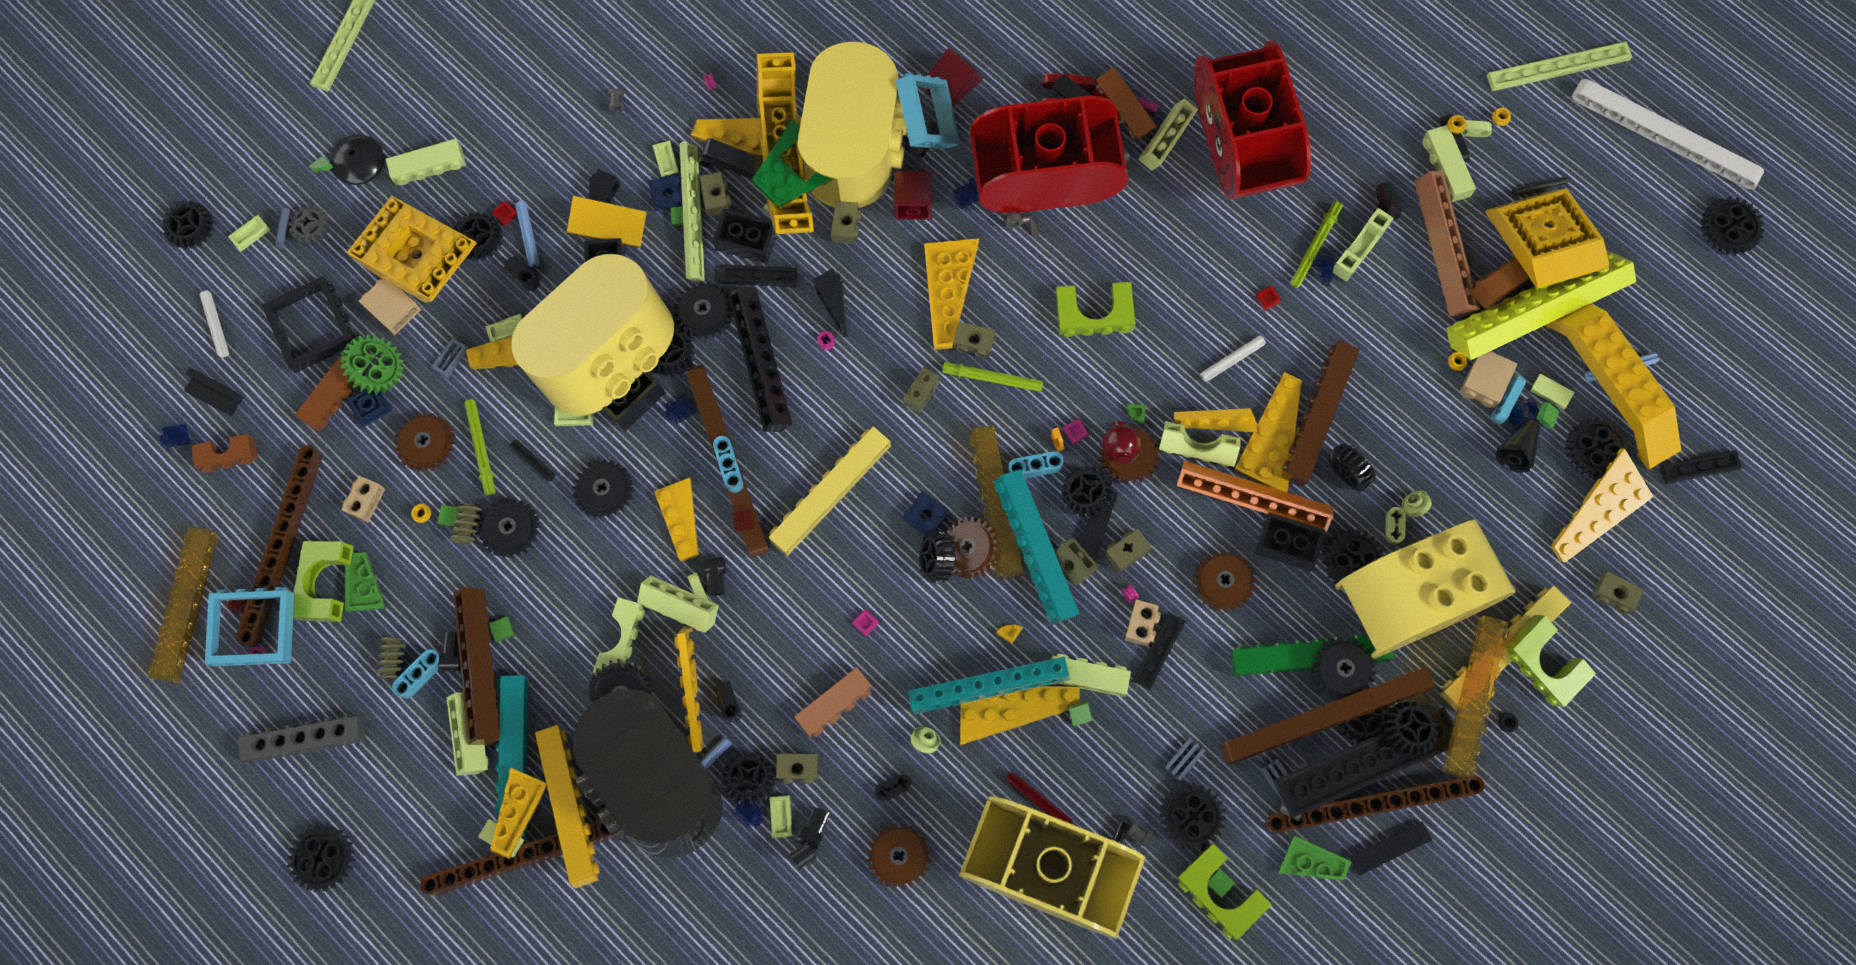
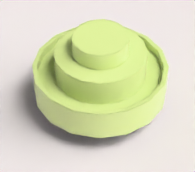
M1415 491L1403 499L1402 509L1407 516L1418 517L1430 509L1432 502L1426 492Z
M918 727L912 733L911 743L920 752L933 753L940 745V737L934 730L928 727Z

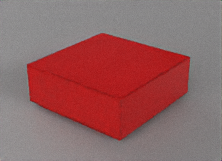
M505 200L491 212L504 227L517 216V212Z
M1272 285L1255 294L1264 311L1282 301Z

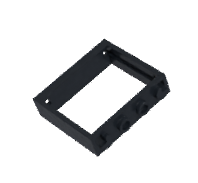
M324 276L261 305L287 366L294 373L346 350V345L350 344L352 339L356 337L353 328H349L347 322L350 320L346 312L341 310L343 304L340 298L334 294V291H336L335 287ZM323 290L343 336L296 357L277 311Z

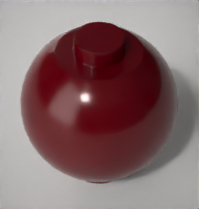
M1117 421L1105 433L1102 447L1110 460L1126 464L1139 454L1141 439L1134 428L1128 426L1124 421Z

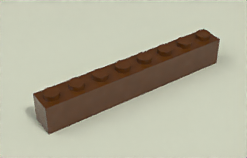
M1338 340L1334 345H1330L1327 351L1328 359L1323 362L1320 369L1323 371L1321 377H1318L1314 384V387H1316L1315 392L1308 399L1307 403L1310 404L1308 410L1306 409L1301 417L1303 423L1297 428L1294 435L1297 437L1295 443H1292L1288 450L1290 456L1282 465V478L1299 486H1304L1309 482L1359 353V348L1342 340Z
M462 587L453 595L468 745H491L499 740L500 728L498 727V709L496 708L495 700L496 690L494 689L493 681L494 671L492 670L491 662L492 652L490 651L489 618L486 614L487 599L482 588Z

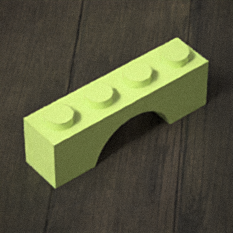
M1378 208L1355 241L1336 262L1332 272L1347 282L1388 229L1394 218Z
M1165 421L1159 449L1170 454H1181L1186 458L1194 457L1204 462H1215L1222 466L1235 467L1241 438L1221 434L1213 442L1198 443L1187 435L1184 425Z
M618 597L612 617L620 624L621 638L615 648L605 653H599L593 673L596 674L597 668L602 670L603 663L608 666L610 660L613 663H617V659L624 662L627 658H630L632 653L631 644L637 638V626L639 621L643 620L645 613L644 607L640 603Z

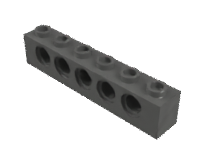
M346 714L342 719H336V717L325 718L324 722L320 723L308 721L304 723V726L298 727L297 725H287L282 730L270 728L266 729L265 733L260 734L258 732L245 733L244 737H238L240 761L245 763L365 742L363 718L356 716V714ZM344 726V732L339 735V728ZM324 729L325 734L319 739V732ZM304 733V740L299 742V736ZM282 737H285V742H284V744H283L282 746H280V745H279L280 739H281ZM265 740V746L260 750V743Z

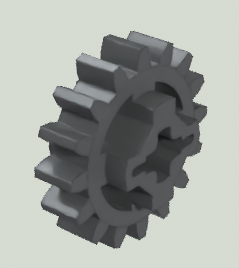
M307 205L306 209L301 206L299 212L293 211L295 216L289 217L292 222H289L287 225L290 227L288 231L295 240H298L301 244L306 242L310 245L312 240L318 243V238L324 239L322 234L328 233L325 228L330 227V224L327 222L329 218L322 209H319L317 206H314L312 209L310 205Z

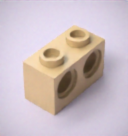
M359 476L353 482L349 496L343 501L342 511L368 523L385 488L378 483ZM369 487V491L363 494L364 489ZM361 504L360 508L354 511L355 506Z
M1140 600L1135 601L1125 641L1146 647L1149 645V642L1154 641L1156 631L1153 630L1154 623L1158 624L1161 612H1158V605ZM1141 611H1149L1151 613V618H1143L1141 615ZM1136 630H1145L1146 636L1139 637L1136 634Z

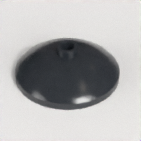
M355 134L345 137L335 145L331 152L330 164L333 166L331 170L337 179L349 185H361L370 182L383 168V149L374 138L367 135Z

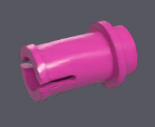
M1143 96L1142 98L1138 97L1137 100L1144 110L1155 115L1159 103L1146 100Z

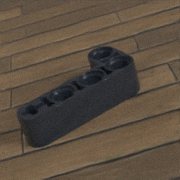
M707 138L698 163L709 169L717 165L753 179L763 164V159L718 140Z

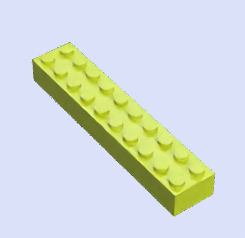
M1609 251L1607 252L1609 268L1537 289L1535 286L1521 291L1518 295L1506 298L1503 302L1490 306L1482 312L1472 314L1469 318L1455 322L1452 326L1446 328L1450 348L1470 360L1475 359L1635 283L1634 264L1632 261Z

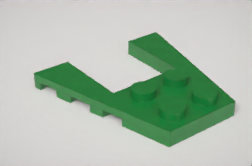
M793 119L752 179V183L777 208L834 179L816 172L804 182L780 157L798 141L800 126Z

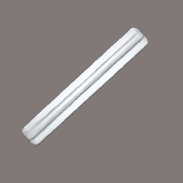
M208 290L200 292V298L217 355L220 358L229 356V351L212 295Z
M1257 336L1200 373L1202 380L1208 382L1266 344L1264 338Z

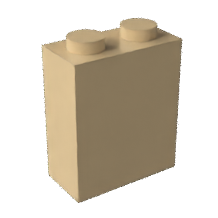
M383 278L379 279L370 291L365 292L359 300L362 306L394 336L421 311L420 307L406 293Z
M1489 351L1474 359L1459 392L1469 399L1480 401L1486 407L1495 408L1505 393L1517 363Z

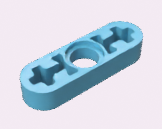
M1519 374L1511 378L1500 403L1495 407L1491 415V420L1499 425L1506 421L1526 384L1525 378Z

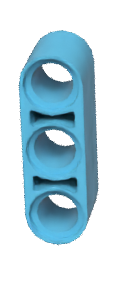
M719 436L714 440L713 447L723 481L730 492L737 493L743 488V480L734 450L727 437ZM725 443L728 445L724 450L718 449L721 444ZM732 461L731 467H724L725 462ZM738 479L736 485H729L730 480Z
M1048 452L1015 458L1009 463L1008 473L1014 472L1012 470L1014 466H1019L1022 468L1025 479L1054 474L1062 469L1063 456L1059 452ZM1056 459L1060 464L1053 466L1049 461ZM1039 463L1041 467L1039 469H1033L1031 467V464Z
M432 649L423 652L394 681L392 691L402 698L412 697L439 670L441 654ZM436 655V661L430 664V658ZM421 669V676L415 678L416 671ZM407 684V690L401 693L402 685Z

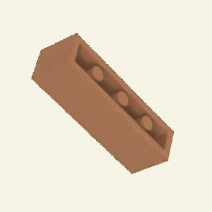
M856 667L794 718L810 738L812 736L817 737L824 732L823 728L830 723L832 725L837 722L842 712L846 711L847 713L856 706V701L860 698L862 700L867 698L871 694L870 690L873 688Z

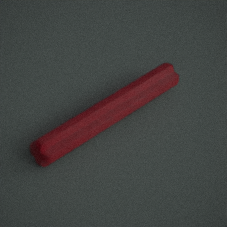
M1011 772L1006 777V781L1049 816L1073 824V820L1015 773Z

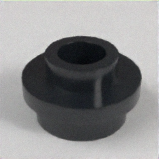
M1512 713L1501 714L1497 722L1498 727L1506 733L1514 732L1519 724L1517 717ZM1506 719L1510 721L1509 727L1504 723Z

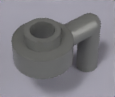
M1016 212L1007 214L1003 220L1006 229H1014L1023 223H1027L1033 237L1039 235L1032 215L1021 216L1016 214Z

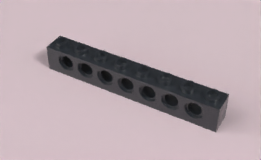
M738 286L728 296L763 432H782L792 425L757 288Z

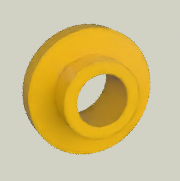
M1506 108L1496 109L1492 114L1493 122L1499 126L1507 125L1511 119L1510 111Z
M1461 115L1452 116L1447 123L1448 129L1453 133L1463 132L1467 125L1465 118Z
M1459 352L1452 353L1448 358V364L1453 370L1461 371L1467 366V357ZM1454 360H1459L1460 364H1456Z
M418 504L412 509L411 516L414 521L424 523L429 520L431 510L425 504ZM424 511V515L419 517V513Z

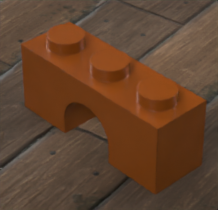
M249 434L229 437L230 447L222 454H219L218 446L212 442L192 445L194 467L203 473H210L214 469H229L233 465L251 464L252 461L258 460L256 439Z

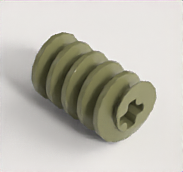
M461 504L462 506L457 508L460 513L455 515L458 521L453 523L457 528L452 529L451 532L454 535L450 536V540L460 545L472 546L469 544V541H475V538L470 535L477 533L472 527L479 526L474 519L481 518L476 512H481L483 509L471 504Z
M381 638L380 642L385 645H381L379 648L383 653H380L378 657L383 660L377 663L378 666L382 667L376 670L377 674L382 675L378 676V678L393 680L400 676L396 672L402 671V668L398 667L397 664L403 663V660L398 659V656L404 655L403 652L399 651L400 648H405L406 646L400 643L403 639Z

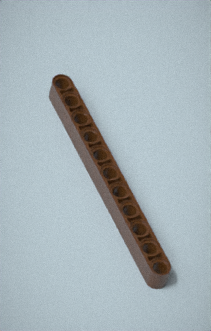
M702 364L685 371L716 457L713 447L714 440L719 436H725L729 440L730 438L705 367ZM725 443L721 444L718 449L724 450L728 445ZM727 461V462H725L724 467H725V468L731 467L732 464H733V462H732V461ZM737 461L743 480V488L737 493H732L728 489L727 492L749 555L752 558L769 552ZM738 479L730 480L729 485H736Z
M311 445L302 446L298 452L251 592H255L256 588H266L268 591H274L280 585L322 461L321 453ZM313 452V456L307 459L308 455ZM307 470L306 475L301 477L302 473ZM301 488L300 493L295 495L296 490ZM295 506L294 511L289 513L290 508ZM289 524L288 528L283 531L284 526ZM282 542L281 548L277 549V545ZM276 560L275 566L271 568V563ZM270 578L269 584L265 586V581ZM275 598L264 599L261 604H258L259 599H248L236 633V641L239 644L248 648L259 645ZM257 615L256 622L252 623L253 617ZM251 634L250 640L246 642V637Z
M1423 668L1221 744L1220 748L1227 765H1231L1428 692L1436 686L1428 669Z
M1469 776L1329 803L1302 814L1299 825H1293L1291 817L1277 813L1265 820V828L1268 832L1277 834L1469 797L1481 793L1485 788V783L1479 776ZM1470 781L1475 782L1477 786L1475 791L1470 789ZM1451 784L1457 789L1456 795L1452 794L1449 790ZM1431 788L1437 791L1436 799L1430 796L1429 791ZM1411 792H1414L1418 797L1416 803L1410 799ZM1391 796H1395L1397 798V806H1393L1390 803ZM1372 799L1378 803L1377 810L1372 809L1370 806ZM1352 803L1356 804L1359 808L1357 814H1354L1350 809ZM1332 807L1337 808L1339 811L1337 818L1333 817L1330 813ZM1312 811H1316L1319 814L1317 822L1311 819L1310 814ZM1273 818L1280 822L1279 829H1274L1271 826Z
M622 812L589 823L590 830H592V837L589 841L594 845L631 833L637 828L638 821L632 814ZM626 818H631L630 826L623 827V821ZM607 824H611L612 830L608 834H604V827ZM551 835L521 845L511 865H507L506 857L496 853L428 875L421 880L420 889L425 894L437 896L563 855L559 835ZM553 843V850L546 853L545 848L547 844ZM533 849L534 854L532 858L527 859V851ZM494 862V869L488 872V864ZM474 868V876L468 878V871ZM454 874L455 881L449 885L448 879ZM435 881V888L429 891V884Z

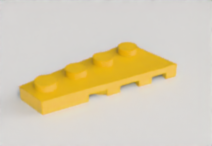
M512 336L467 349L466 354L470 368L484 369L496 368V366L513 367L518 365L512 353Z
M1251 408L1174 412L1176 424L1184 425L1185 429L1194 428L1256 433L1258 431V425Z
M691 478L654 491L680 562L699 555Z
M510 768L498 822L496 823L490 847L492 852L510 859L547 788V783Z

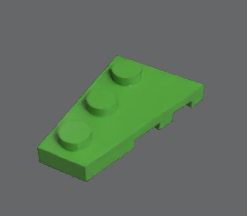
M365 552L353 553L351 565H345V611L386 609L368 554Z
M1293 835L1277 873L1344 881L1352 861Z

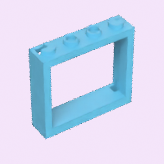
M906 73L903 78L896 80L910 146L947 149L960 145L947 80L939 79V77L922 76V74L913 75V73ZM917 87L929 88L931 90L940 135L927 134Z
M277 587L274 591H268L266 588H256L255 592H249L247 589H236V592L229 593V590H217V593H209L205 664L210 666L291 663L294 593L287 591V588ZM280 598L278 653L218 656L221 600Z

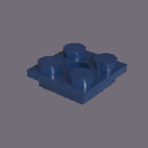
M681 174L649 180L654 211L683 206ZM666 191L673 192L669 197L664 196Z
M364 389L362 392L346 400L362 428L392 411L381 391L375 394L374 390H372L368 394L367 389ZM367 401H372L371 407L364 408V404Z
M921 491L902 517V520L926 535L930 531L934 532L938 529L950 510ZM928 511L932 516L930 519L924 520L921 518V513Z

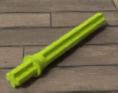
M1334 201L1329 211L1323 215L1322 224L1290 281V285L1294 288H1299L1330 229L1338 221L1337 216L1343 207L1342 203Z
M944 362L942 373L956 375L958 378L966 377L1041 392L1043 387V381L963 366V363L958 365Z
M470 399L466 400L464 404L479 467V480L482 481L484 494L489 496L496 493L493 483L494 474L491 473L476 402Z

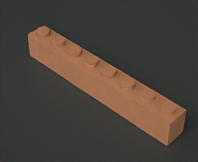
M1430 171L1414 180L1416 192L1434 254L1433 257L1447 304V311L1450 317L1463 318L1479 310V305L1476 298L1470 293L1474 286L1444 173Z

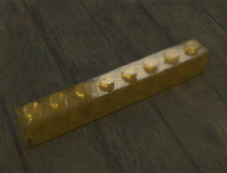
M994 425L971 429V435L968 436L970 447H974L975 453L972 454L973 465L978 467V471L975 472L976 481L981 483L982 490H979L980 500L985 503V508H982L984 520L988 519V522L991 523L990 526L995 527L996 530L993 533L999 534L996 540L1001 541V544L997 545L1001 552H997V556L1000 558L996 559L994 572L995 575H999L1000 580L1023 576V568L1013 529L1010 527L1009 519L1002 507L1001 499L995 490L993 482L1001 475H1004Z
M188 527V531L184 535V546L179 554L178 568L174 572V583L169 591L168 606L164 610V620L159 628L158 643L153 651L154 658L148 669V678L155 681L180 684L219 536L218 533L212 530Z
M1483 616L1479 619L1442 772L1464 779L1470 778L1476 773L1477 763H1475V760L1482 749L1480 740L1487 728V725L1484 723L1491 711L1489 702L1496 690V686H1493L1494 681L1500 673L1498 664L1505 653L1503 643L1509 636L1508 622L1489 616Z

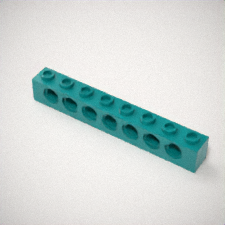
M1064 656L909 690L908 693L912 711L918 714L1069 681L1070 677Z

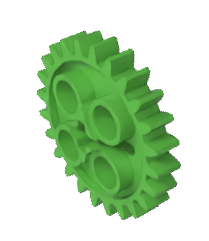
M367 334L365 339L359 336L357 341L352 339L350 344L346 345V350H343V356L340 359V362L343 363L340 369L345 370L343 376H349L347 382H354L353 388L359 385L360 392L365 388L368 394L372 390H374L375 394H378L380 389L385 393L387 388L391 390L394 384L397 385L398 379L403 375L400 372L403 371L404 367L400 365H402L404 360L398 359L401 353H395L397 347L391 348V341L384 343V337L379 341L376 335H374L373 339H370V336ZM366 350L372 351L373 354L367 353ZM379 353H382V356L372 366L369 372L365 376H362V373L373 362L375 357ZM382 361L387 362L389 366H385ZM355 363L361 364L363 368L357 367ZM371 374L376 375L378 379H374Z

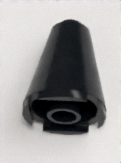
M1532 419L1523 420L1497 448L1495 453L1497 461L1502 466L1504 464L1509 466V470L1513 472H1528L1535 463L1541 430L1540 425Z

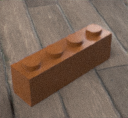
M1115 67L1096 80L1098 85L1095 87L1101 95L1105 94L1109 100L1115 103L1118 115L1120 116L1119 121L1122 125L1126 123L1129 127L1127 132L1133 140L1136 138L1140 141L1156 129V125Z
M1515 256L1509 261V264L1507 262L1503 263L1498 268V271L1494 269L1486 276V279L1482 277L1474 283L1476 287L1470 293L1484 309H1487L1531 280Z
M340 355L295 414L298 419L317 432L326 427L330 417L339 410L340 404L349 397L353 389L354 382H347L349 376H343L345 370L340 369L343 364L340 362L342 355Z

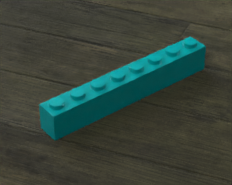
M1017 470L1001 475L993 481L995 490L999 494L1002 507L1007 514L1010 527L1013 529L1017 544L1022 551L1024 562L1028 566L1031 579L1036 586L1039 599L1043 603L1047 618L1051 625H1054L1080 614L1022 471Z
M525 675L501 676L497 686L498 693L500 694V701L497 703L498 713H500V721H498L500 737L496 743L499 761L496 762L498 781L495 784V791L498 793V801L495 802V813L498 814V818L510 768L527 774L529 678ZM526 828L521 838H526Z

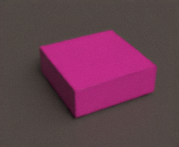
M1079 418L1063 427V431L1072 445L1089 436L1088 431Z
M864 609L852 624L867 637L879 624V621Z

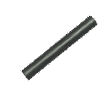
M1561 177L1513 188L1512 195L1516 196L1568 183L1567 177Z

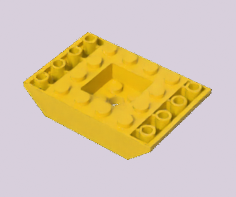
M1567 188L1552 190L1485 211L1537 289L1609 268L1603 237Z
M391 196L346 253L370 272L427 303L434 300L477 243ZM418 253H422L419 259H414Z

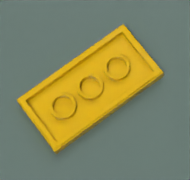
M573 196L566 233L598 240L621 238L624 245L640 248L646 212Z

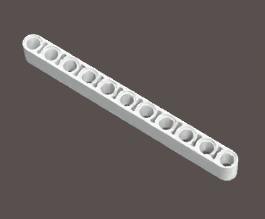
M1582 79L1572 95V99L1575 102L1746 189H1755L1764 173L1762 167L1588 79Z

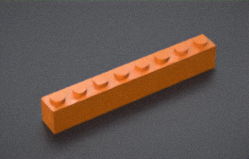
M1183 462L1178 477V487L1265 514L1270 512L1326 530L1325 532L1328 531L1333 518V506L1191 462Z

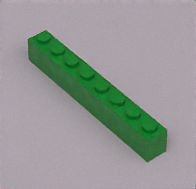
M1364 634L1354 635L1350 639V642L1353 639H1358L1357 645L1364 643L1363 649H1370L1368 656H1371L1376 651L1371 639L1365 637ZM1318 638L1310 643H1306L1305 640L1294 641V644L1286 645V642L1274 643V646L1266 647V644H1258L1254 646L1255 648L1247 649V646L1235 647V650H1232L1230 653L1233 677L1315 669V666L1311 665V662H1316L1317 660L1313 657V654L1319 655L1317 648H1324L1322 643L1327 642L1330 644V642L1325 641V638ZM1394 651L1370 661L1371 663L1390 662L1395 658Z

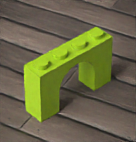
M1131 282L1112 283L1113 310L1102 319L1087 318L1079 311L1075 286L1056 287L1059 335L1072 337L1075 334L1090 336L1094 333L1108 335L1112 332L1129 333L1134 331L1135 315Z
M303 541L294 587L293 619L300 621L341 622L344 603L334 599H319L315 593V581L319 573L327 566L351 565L354 546L335 541Z
M1534 615L1503 648L1508 653V658L1519 665L1521 673L1529 677L1533 681V686L1546 696L1545 700L1549 704L1565 707L1596 673L1584 659L1571 658L1557 674L1551 677L1546 675L1540 666V651L1558 629L1545 615Z
M1211 844L1176 878L1179 881L1177 885L1185 893L1189 892L1194 897L1192 901L1200 909L1203 907L1208 912L1207 917L1214 924L1218 922L1223 928L1221 930L1222 933L1229 940L1231 938L1238 940L1272 904L1258 890H1254L1234 909H1223L1215 905L1208 894V881L1211 875L1228 858L1214 844Z

